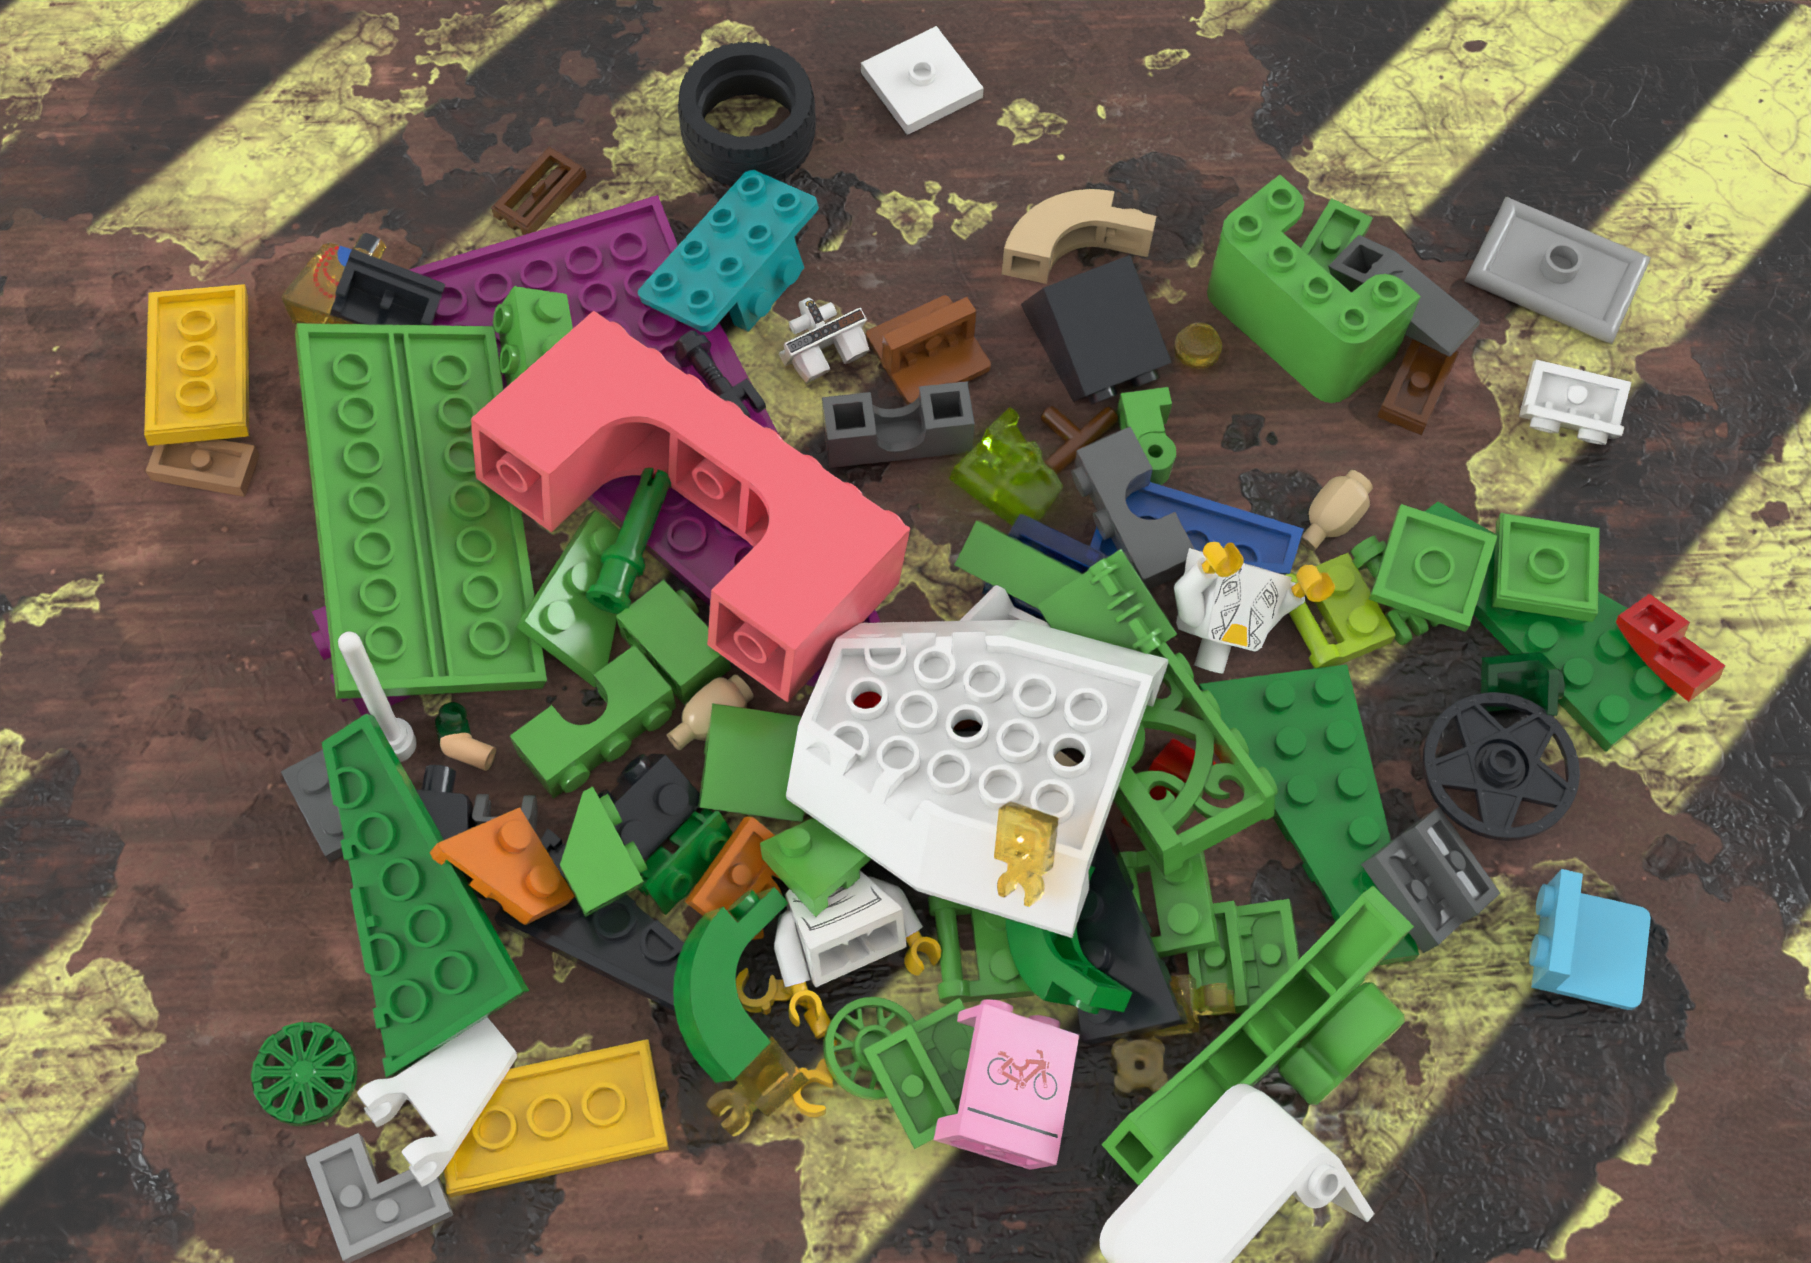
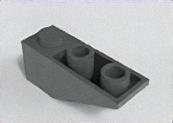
M1358 235L1328 266L1330 274L1351 293L1375 275H1393L1404 281L1421 296L1405 335L1449 357L1480 325L1477 317L1396 251L1361 235Z

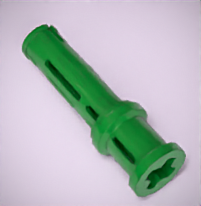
M645 468L642 471L640 482L615 544L610 545L602 553L601 562L603 567L596 584L588 588L586 598L591 604L603 611L619 614L624 609H629L631 605V600L629 599L630 592L636 578L643 575L646 567L645 559L642 555L667 492L671 487L668 474L662 470H657L654 479L651 478L654 472L653 468Z

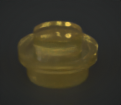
M1197 322L1188 325L1178 333L1174 344V351L1177 358L1184 365L1195 369H1203L1217 362L1222 351V342L1217 331L1212 326Z

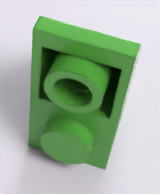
M593 787L583 791L560 863L561 872L575 895L585 917L642 887L644 881L640 873L647 870V866L635 843L632 841L624 845L617 833L615 826L622 823V819L608 794L599 798Z

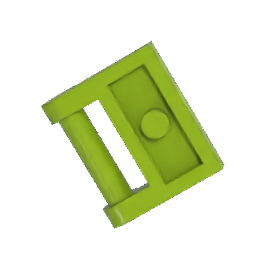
M1349 553L1316 566L1319 573H1328L1335 586L1334 592L1329 598L1321 602H1315L1338 644L1328 643L1306 602L1289 612L1291 619L1311 652L1309 661L1313 668L1341 665L1391 644L1396 636L1378 603L1369 600L1371 591L1352 562L1353 560ZM1290 573L1285 575L1292 577L1291 582L1298 583L1297 574Z

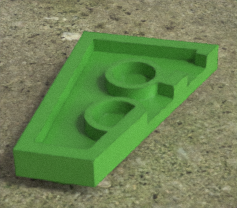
M596 510L586 515L516 625L519 630L594 688L597 686L594 674L608 665L617 621L616 616L618 614L609 613L595 607L586 598L588 588L597 582L603 567L601 562L603 551L610 545L615 544L620 531L619 528Z
M814 818L760 843L762 859L815 917L828 907L827 898L839 887L842 886L848 889L860 879L859 870L871 860L866 854Z

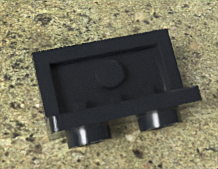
M641 754L623 769L621 775L624 779L611 792L605 789L597 794L599 798L606 794L609 795L622 819V823L615 826L617 833L624 845L632 841L635 843L643 860L698 808L700 793L665 754H650L649 756Z

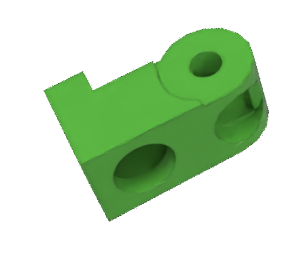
M1163 387L1121 393L1117 409L1120 431L1131 426L1153 468L1150 482L1163 485L1170 477L1176 458V447L1173 441L1166 436L1164 428L1172 406L1169 388Z

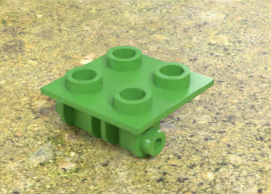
M1122 549L1108 558L1100 560L1091 566L1087 572L1037 604V607L1051 628L1146 654L1162 644L1161 641L1164 640L1166 642L1177 635Z

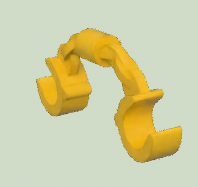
M748 968L742 970L736 978L739 1000L743 1008L749 1012H762L768 1015L775 1001H787L793 997L791 987H785L783 980L775 979L774 975H771L766 995L760 999H750L743 993V989L749 979ZM806 1002L800 1003L801 1007L808 1010L803 1016L817 1039L824 1037L827 1027L831 1022L824 1007L822 1006L821 1014L817 1021L813 1006ZM834 1040V1046H837L836 1040ZM825 1058L820 1060L815 1070L801 1068L799 1076L793 1084L792 1095L795 1107L808 1117L825 1115L826 1107L805 1102L801 1096L803 1088L813 1082L820 1083L828 1088L834 1087V1078L827 1068Z

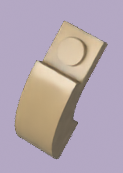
M1085 189L1055 195L1030 209L1014 226L1004 247L1002 274L1047 284L1049 273L1056 261L1066 253L1083 247H1100L1148 257L1156 216L1145 214L1136 209L1112 207L1115 191Z

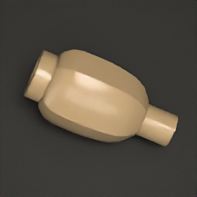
M1350 470L1346 476L1334 477L1329 480L1310 506L1309 520L1311 525L1301 536V543L1306 548L1315 551L1326 537L1341 536L1354 527L1370 506L1368 494L1373 489L1371 482L1355 470Z
M736 674L729 679L721 677L714 679L698 691L685 705L681 717L682 723L667 734L669 741L677 750H681L693 739L706 741L712 703L747 708V703L753 699L751 689Z

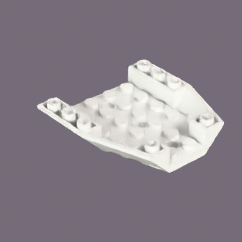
M1024 620L859 623L835 639L799 722L786 798L919 892L1072 938L1089 891L1088 870L1147 705L1152 707L1154 705L1168 665V659ZM863 692H876L882 697L880 703L870 709H862L853 704L855 698ZM966 719L975 720L982 725L980 732L972 737H960L953 732V728L958 722ZM1065 748L1078 749L1085 756L1081 763L1071 767L1059 764L1054 757L1060 750Z

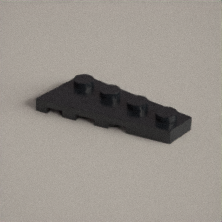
M1104 826L1091 862L1095 869L1090 878L1089 891L1077 922V936L1081 950L1087 960L1095 968L1133 993L1124 1012L1101 1008L1099 1014H1092L1078 1008L1082 1042L1090 1045L1189 1023L1183 1006L1177 1003L1170 982H1172L1166 964L1159 958L1150 936L1152 930L1145 913L1140 911L1132 892L1134 885L1110 828Z
M547 828L540 841L565 879L560 869V863L566 845L562 843V840ZM628 895L586 917L575 897L566 906L526 925L504 911L502 906L494 917L497 925L675 1011L674 976L684 942L658 920L655 921L640 909L636 902Z

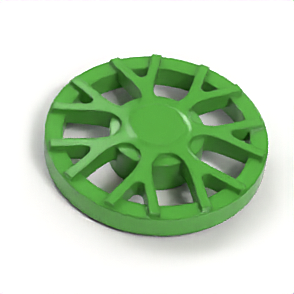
M880 997L860 998L845 1005L829 1023L823 1043L825 1062L834 1080L847 1092L868 1100L887 1099L863 1049L892 1034L885 1026L894 1016L898 1017L905 1026L916 1022L913 1016L899 1004ZM862 1008H876L877 1025L864 1026ZM883 1010H886L891 1014L887 1018H884ZM855 1011L856 1020L848 1014ZM842 1019L858 1032L853 1042L836 1033ZM834 1040L839 1042L840 1045L834 1046ZM851 1050L855 1062L840 1068L834 1052ZM859 1067L871 1071V1080L868 1088L853 1082ZM844 1072L850 1073L849 1078L844 1074ZM875 1083H877V1084L879 1085V1087H880L879 1090H878V1089H874Z

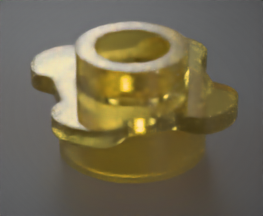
M1156 1038L1139 1039L1131 1042L1126 1039H1120L1114 1043L1111 1054L1117 1060L1118 1071L1114 1077V1085L1120 1092L1130 1093L1134 1088H1149L1151 1091L1157 1092L1167 1083V1074L1162 1071L1163 1055L1165 1053L1163 1043ZM1142 1061L1145 1067L1142 1070H1137L1134 1063Z

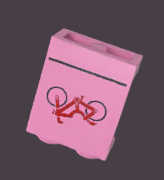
M982 1000L980 1005L959 1011L957 1022L974 1027V1033L958 1114L938 1118L934 1140L1029 1170L1057 1165L1079 1035L1060 1029L1061 1023L1050 1017L1032 1015L1027 1018L1014 1014L1012 1005L998 1000Z

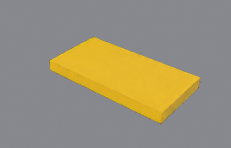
M245 284L148 293L144 430L148 446L249 436L248 293Z
M646 1039L509 1069L444 1169L447 1195L451 1198L669 1150L649 1040Z

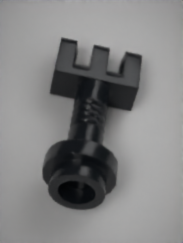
M690 331L675 342L673 349L676 352V361L681 367L692 365L714 394L724 401L735 403L749 418H751L750 414L742 403L744 400L747 401L757 414L766 409L764 400L747 378L733 387L727 378L724 377L707 354L712 344L705 335H699L696 331Z

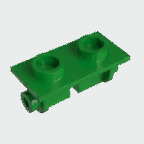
M706 808L700 813L694 811L690 818L669 838L678 850L672 854L661 846L646 861L647 870L640 873L644 881L643 886L637 890L646 897L650 895L664 915H667L679 901L683 900L690 893L691 889L699 882L733 834L718 810L713 813Z

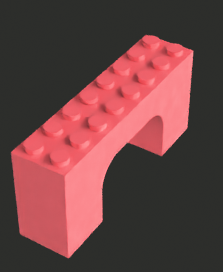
M595 311L590 313L471 418L476 479L550 532H553L605 483L623 476H641L645 468H653L654 472L651 478H655L658 469L666 472L670 478L672 489L749 542L754 548L711 590L707 645L787 703L824 665L835 639L859 623H863L899 584L910 528L903 523L898 515L877 506L864 497L856 486L848 482H842L826 471L815 458L810 455H803L783 441L777 432L770 428L762 427L746 416L735 403L724 401L708 390L697 377L685 374L666 361L659 351L654 348H647L628 335L621 325L613 321L609 322Z

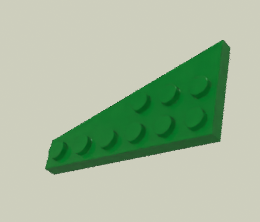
M1436 502L1424 511L1495 535L1492 531L1440 502ZM1494 546L1473 615L1512 655L1542 652L1556 668L1561 670L1565 691L1563 698L1558 699V703L1605 752L1678 694L1647 666L1617 626L1616 620L1618 615L1628 608L1598 592V614L1593 622L1493 607Z
M1347 664L1199 684L1198 687L1201 691L1207 689L1216 699L1221 711V719L1229 729L1235 727L1242 734L1249 749L1248 756L1256 767H1265L1273 777L1278 789V794L1275 795L1273 819L1287 842L1291 841L1304 862L1302 865L1311 882H1316L1332 909L1330 913L1336 922L1361 894L1370 887L1374 886L1379 891L1361 864L1391 841ZM1409 932L1377 966L1414 961L1419 956L1417 943Z
M365 714L324 740L322 748L333 805L337 806L344 836V839L340 840L344 860L349 862L353 888L350 889L365 972L370 974L376 1003V1008H373L376 1029H381L386 1058H382L385 1076L388 1078L397 1075L527 993L529 989L471 886H469L463 872L448 860L441 866L431 857L429 852L437 843L444 841L376 718L374 715Z

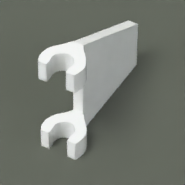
M487 1017L393 1078L371 1081L364 1085L357 1094L366 1106L364 1108L366 1114L376 1127L389 1122L398 1113L407 1099L435 1133L436 1136L415 1140L402 1150L403 1156L411 1165L408 1167L421 1187L434 1181L443 1172L516 1060L517 1054Z

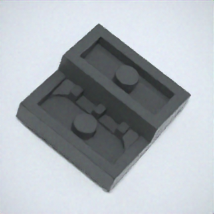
M1440 807L1418 820L1361 864L1381 894L1414 926L1409 933L1423 953L1438 946L1457 927L1478 915L1500 894L1495 884Z

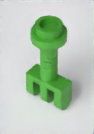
M1375 535L1365 539L1350 551L1354 557L1352 562L1359 571L1367 567L1375 579L1387 543L1385 541L1379 542ZM1393 609L1385 615L1396 634L1394 639L1402 646L1412 641L1411 631L1416 636H1420L1428 631L1427 622L1433 627L1440 624L1398 609Z

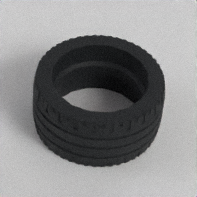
M759 42L729 43V45L714 48L712 51L706 52L704 56L699 57V60L689 67L681 82L678 114L682 140L691 161L708 178L710 177L715 182L718 181L720 184L732 187L745 172L756 170L778 181H782V179L788 178L790 174L795 173V170L799 169L801 164L805 162L806 157H808L811 151L816 129L815 98L811 82L804 68L787 52L785 53L783 50L777 49L772 45L759 44ZM740 95H759L774 99L790 112V116L777 128L757 136L738 137L723 133L704 120L706 115L718 103Z

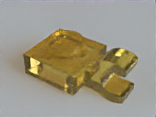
M1191 974L1171 976V988L1177 1003L1183 1006L1189 1023L1142 1034L1146 1037L1199 1032L1198 1016L1235 1013L1234 991L1227 990L1226 983H1213L1196 988V979Z

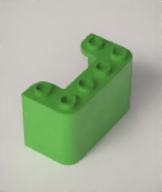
M1278 175L1230 213L1224 220L1208 283V299L1214 307L1313 396L1328 403L1341 402L1396 357L1421 296L1404 281L1388 274L1375 275L1369 278L1352 293L1284 234L1301 218L1304 200L1303 196L1292 184L1281 175Z

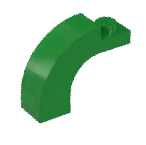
M1090 865L1088 870L1089 881L1095 869L1092 865ZM1005 918L1007 939L1014 963L1027 986L1039 998L1047 1002L1076 1006L1092 1014H1099L1101 1008L1119 1012L1125 1011L1133 992L1095 968L1087 960L1078 941L1077 925L1071 938Z
M775 887L759 893H755L751 889L738 898L729 907L728 911L721 907L705 913L689 933L677 961L673 993L679 1029L691 1054L715 1083L734 1080L771 1043L768 1037L745 1012L739 1000L736 988V969L746 945L788 904Z

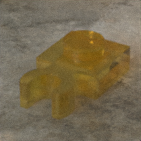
M1009 801L999 808L994 859L1008 863L1007 871L999 877L997 882L999 896L1007 897L1016 890L1018 882L1025 891V906L1030 907L1042 898L1045 891L1042 876L1051 870L1054 865L1058 817L1013 801Z
M772 1036L769 1038L771 1043L735 1078L738 1084L732 1089L718 1091L706 1104L718 1118L728 1109L734 1108L732 1114L721 1123L723 1128L733 1137L741 1134L748 1127L752 1113L757 1108L769 1117L809 1081Z

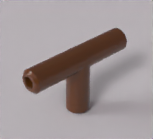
M1054 406L1047 407L1041 414V421L1061 437L1065 443L1042 462L1043 472L1049 477H1056L1076 459L1077 450L1094 443L1118 422L1117 412L1111 407H1105L1080 429Z

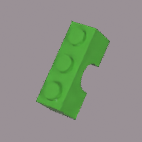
M635 645L594 674L599 695L607 703L606 710L599 719L590 724L575 725L564 720L551 705L510 735L517 755L553 799L563 791L570 793L578 789L589 778L590 771L605 760L612 762L621 757L629 749L633 739L646 730L654 731L660 728L669 720L672 710L676 708L672 688Z

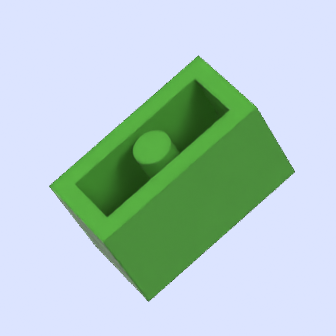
M663 579L632 603L629 609H624L616 617L621 637L631 647L635 645L669 684L673 694L685 706L703 687L727 673L731 669V664L729 660L707 645L709 626L707 627L697 616L699 610L694 601L682 589L675 592Z

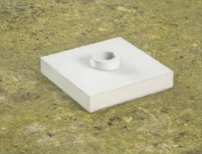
M937 26L861 62L862 75L907 135L983 98V86Z

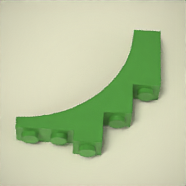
M1374 886L1370 887L1249 1009L1164 1086L1131 1112L1103 1142L1102 1146L1139 1186L1228 1089L1237 1084H1248L1253 1087L1271 1072L1306 1035L1365 981L1366 976L1414 926Z

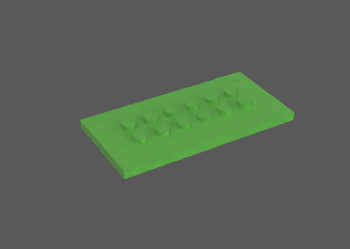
M297 323L295 340L336 699L362 698L338 646V639L345 632H354L360 637L386 696L543 689L547 682L542 647L516 627L534 599L522 511L476 479L471 418L503 391L494 326Z

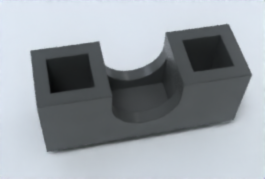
M967 381L920 386L919 396L913 403L896 409H883L873 405L871 392L822 397L823 429L829 468L972 452L975 423Z
M1131 426L1077 450L1076 469L1071 470L1072 478L1082 497L1089 495L1097 509L1093 513V518L1103 539L1111 538L1117 550L1122 549L1148 590L1183 575L1189 548L1194 549L1177 514L1173 512L1160 519L1145 520L1134 515L1126 504V499L1130 494L1150 484L1153 469Z

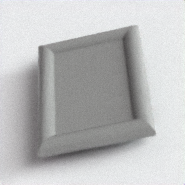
M1505 197L1465 278V282L1612 344L1651 257L1509 197Z

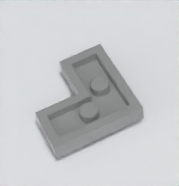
M359 1133L306 1156L339 1252L345 1263H351L453 1216L439 1176L431 1183L421 1187L410 1170H407L380 1183L365 1141Z

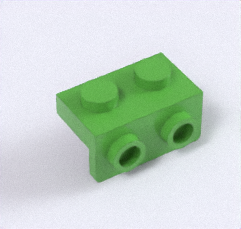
M514 286L502 304L497 305L493 316V326L495 332L499 333L501 345L499 364L501 372L505 374L507 386L573 329L567 294Z

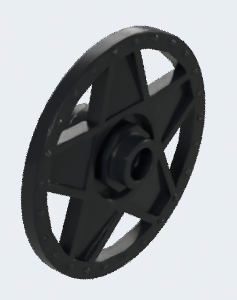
M1495 692L1480 693L1455 702L1434 722L1423 748L1422 764L1424 778L1437 805L1456 824L1469 832L1488 839L1516 841L1528 839L1547 831L1569 810L1578 791L1580 778L1579 760L1570 736L1555 717L1547 715L1544 708L1516 695ZM1483 706L1506 707L1529 716L1505 729ZM1455 718L1463 748L1435 759L1440 734L1448 723ZM1552 736L1556 740L1564 758L1566 781L1540 760ZM1444 788L1475 792L1480 821L1460 809L1445 792ZM1521 801L1555 808L1537 822L1520 827H1511Z

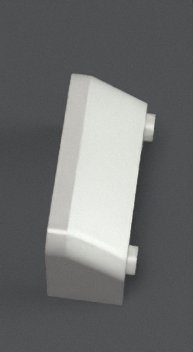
M1237 1084L1228 1089L1111 1215L1100 1235V1249L1108 1263H1231L1292 1194L1299 1202L1310 1208H1321L1329 1202H1333L1366 1222L1371 1219L1374 1212L1340 1159L1267 1094L1248 1084Z

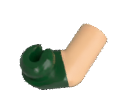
M456 702L445 703L440 707L438 716L435 719V730L442 752L450 758L487 771L494 761L496 748L472 738L469 723L466 719L467 710L463 705Z

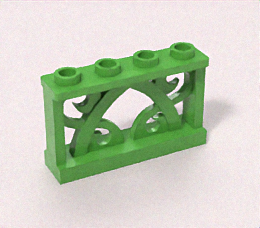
M1163 640L1160 646L1148 654L1168 659V665L1162 682L1165 683L1171 694L1168 698H1156L1153 707L1146 706L1113 801L1165 877L1182 868L1183 861L1262 819L1266 821L1272 818L1275 809V795L1278 794V789L1269 771L1263 766L1257 768L1248 756L1249 749L1242 734L1235 727L1229 729L1221 719L1219 705L1211 692L1207 689L1201 691L1193 680L1192 669L1186 658L1180 652L1174 654ZM1181 707L1186 712V714L1179 712ZM1144 728L1171 732L1196 742L1195 758L1186 783L1174 775L1161 771L1134 773L1131 767L1138 762L1145 748ZM1214 753L1222 763L1213 765ZM1224 780L1235 781L1244 793L1242 801L1230 808H1218L1202 799L1204 792L1214 799L1230 798V793L1219 788L1220 783ZM1159 785L1171 789L1178 796L1175 799L1166 790V797L1157 801L1152 799L1149 792L1153 787ZM1194 810L1207 818V820L1179 835L1175 832L1190 817Z

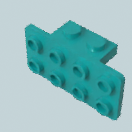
M756 170L745 172L639 288L638 295L641 302L701 332L711 331L729 311L734 325L749 332L759 319L770 311L774 302L788 286L798 279L804 269L794 237L818 211L819 206L816 197Z

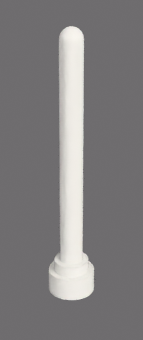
M345 632L338 639L339 649L370 715H374L399 761L403 762L411 757L416 749L417 743L414 732L408 722L401 718H395L360 637L354 632Z

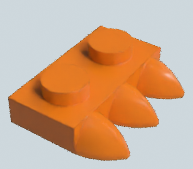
M744 817L685 902L703 916L705 913L721 907L728 911L729 907L738 898L751 889L755 893H759L775 887L781 894L777 883L771 876L779 877L762 859L760 849L761 842L775 835L754 817ZM763 929L752 940L762 939L764 937Z

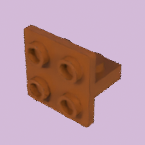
M943 295L875 326L866 332L867 342L907 405L913 403L918 398L920 386L968 382L991 370L989 358L974 337L976 310L968 297L952 303L947 295Z

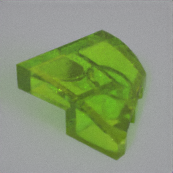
M1009 407L986 429L981 442L954 466L949 479L1026 536L1059 495L1063 485L1054 470L1043 462L1042 451L1035 440L1030 442L1025 440L1017 427L1020 416L1014 409Z

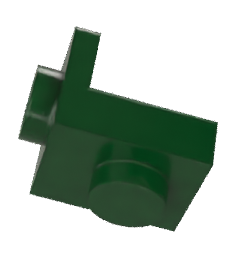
M1542 652L1482 657L1481 693L1495 692L1516 695L1541 706L1546 710L1547 715L1557 716L1558 699L1563 698L1565 691L1564 678L1561 670L1556 668ZM1483 706L1487 712L1510 710V708Z

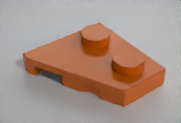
M520 807L441 841L429 852L433 860L441 866L448 860L473 878L469 886L486 898L498 901L504 911L524 925L566 906L575 897Z

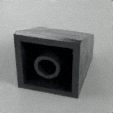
M1130 255L1046 286L1021 303L1027 319L1073 402L1088 397L1091 405L1118 395L1115 386L1131 380L1133 388L1147 384L1160 378L1157 369L1172 363Z

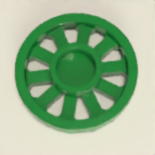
M303 1021L290 1024L268 1037L259 1049L251 1071L253 1093L261 1107L269 1115L282 1123L293 1126L318 1124L335 1115L349 1100L356 1085L358 1073L357 1060L348 1041L338 1031L326 1024ZM304 1033H313L305 1051L302 1036ZM289 1038L293 1056L280 1047V1044ZM328 1038L333 1039L334 1044L320 1053L325 1040ZM270 1056H274L284 1064V1066L265 1065ZM338 1057H345L346 1062L342 1066H327ZM265 1079H281L268 1089H264L263 1081ZM329 1079L344 1080L342 1089L334 1090L327 1083ZM288 1091L282 1106L279 1108L274 1107V1100ZM319 1093L328 1098V1105L323 1109L317 1106L315 1095ZM301 1097L303 1098L305 1111L302 1115H295L294 1110Z

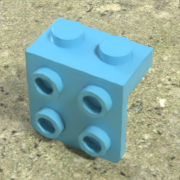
M1561 869L1548 884H1542L1537 896L1536 915L1540 916L1538 934L1535 935L1532 941L1529 955V964L1534 966L1531 988L1621 1009H1635L1642 1001L1651 919L1650 913L1647 909L1640 906L1581 893L1583 874Z

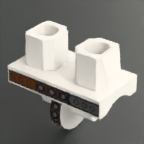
M810 297L799 302L802 316L789 321V326L794 334L806 329L809 332L784 343L785 350L779 352V356L784 366L793 364L795 370L805 383H809L830 370L821 349L834 344L844 364L851 363L867 354L869 347L862 330L867 319L862 309L858 308L825 324V320L837 315L834 305L830 302L818 308Z

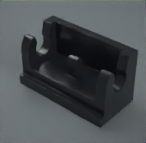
M352 249L338 283L330 315L354 324L432 325L446 284Z

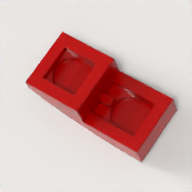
M1648 594L1618 615L1616 624L1635 652L1661 680L1688 702L1720 679L1726 665L1686 638L1685 633L1690 622L1651 594Z

